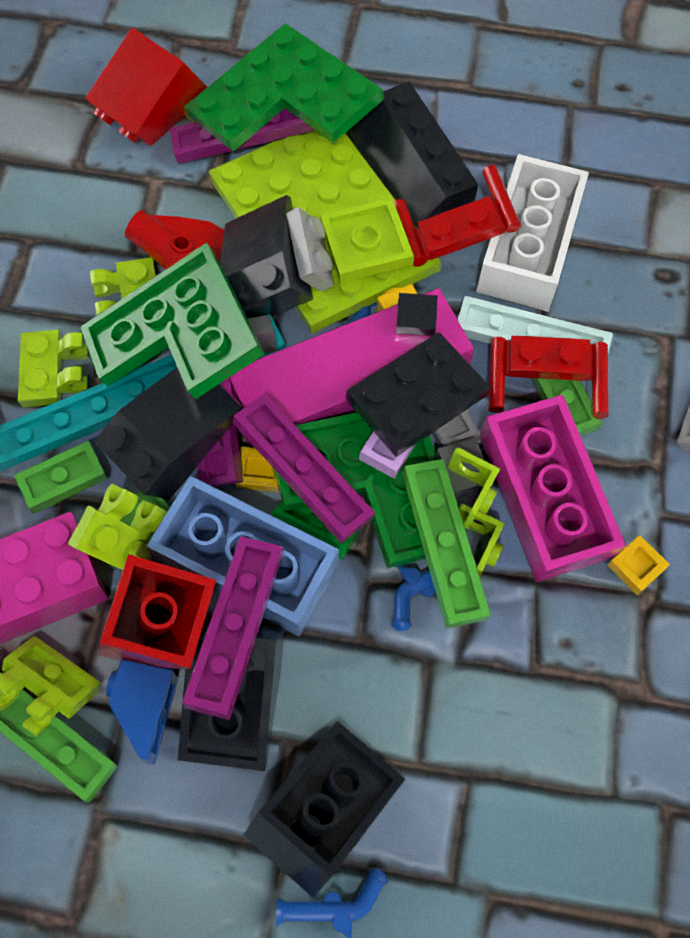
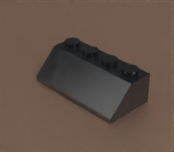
M410 81L383 91L384 100L346 132L348 138L395 200H405L416 229L419 228L418 222L475 201L478 189L477 181Z

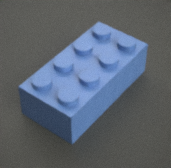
M190 476L146 546L154 562L215 579L213 592L220 595L240 536L282 546L284 554L263 618L300 637L339 565V549Z

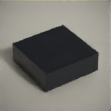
M399 293L396 333L435 335L438 295Z

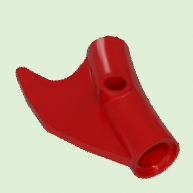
M140 210L131 218L126 227L125 238L146 252L165 270L205 243H208L215 252L219 262L221 261L224 229L210 221L179 216L149 215L145 211Z

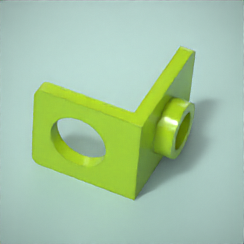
M456 448L449 462L448 469L483 487L464 524V527L469 529L478 511L487 514L498 492L492 489L491 486L500 468L461 448ZM461 462L473 465L480 472L467 469Z
M461 504L459 507L463 524H465L472 510L471 507L465 504ZM478 511L475 519L484 525L473 521L469 529L490 538L477 566L479 577H481L486 564L494 568L504 545L497 541L505 523Z

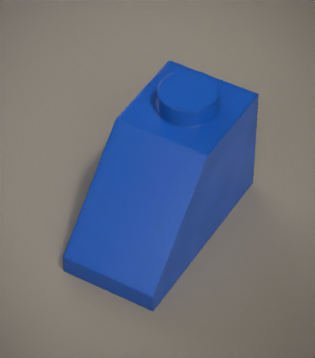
M121 659L118 671H112L107 683L106 695L110 697L108 703L138 757L148 764L155 765L179 679L173 670Z

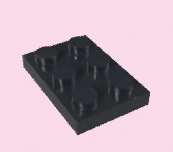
M438 332L348 389L345 399L392 454L398 457L487 397L491 387L447 339Z

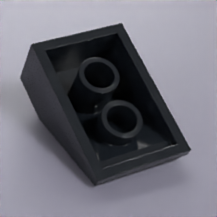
M288 195L225 223L220 264L247 319L268 314L273 317L313 300L310 285L299 277L286 213L293 210L291 197Z
M176 367L121 408L94 442L144 495L169 500L233 424V416L244 409V407L220 384L195 399L187 391L179 369Z
M204 620L191 668L185 669L183 699L211 620ZM266 626L259 627L230 720L185 709L182 704L178 750L179 761L258 771L266 770L281 674L285 629Z
M337 721L260 809L243 836L314 898L353 850L405 781V778Z

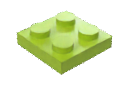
M392 197L320 214V221L325 229V239L340 283L413 265L414 255Z

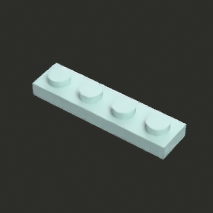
M469 296L464 297L458 317V322L469 339L491 344V339L494 337H503L506 340H511L512 335L590 339V344L596 342L607 343L609 353L613 336L611 332Z

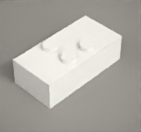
M520 154L517 155L506 191L521 223V227L515 232L509 233L506 231L501 235L491 238L483 261L477 293L549 312L589 172Z

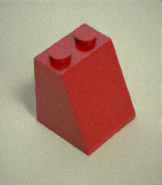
M132 27L85 99L96 107L93 114L111 126L116 121L120 124L121 127L118 132L136 144L141 139L149 146H152L170 128L174 127L186 116L184 106L204 91L207 86L183 61Z
M128 554L100 640V656L159 668L190 669L216 580Z

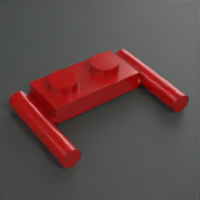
M488 165L482 170L493 200H491L490 196L422 220L418 222L419 228L415 229L405 200L397 199L394 201L414 255V267L423 266L427 260L439 258L501 235L503 232L512 233L520 229L521 223L495 165Z
M514 335L511 336V340H506L503 337L491 339L489 383L491 389L489 392L488 409L490 412L501 413L504 411L505 376L574 381L591 380L592 416L597 419H604L609 416L607 343L596 342L590 344V339Z

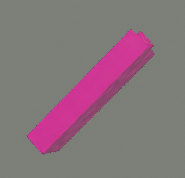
M440 288L425 293L424 295H438L435 334L440 332L471 365L474 348ZM397 304L254 361L230 377L232 396L245 408L266 393L294 425L357 413L345 399L346 391L432 336L397 334Z

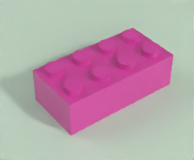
M563 395L486 417L480 431V438L490 464L500 468L496 480L536 583L612 559L626 547Z
M72 511L0 539V644L109 600L94 557L68 545L79 523Z

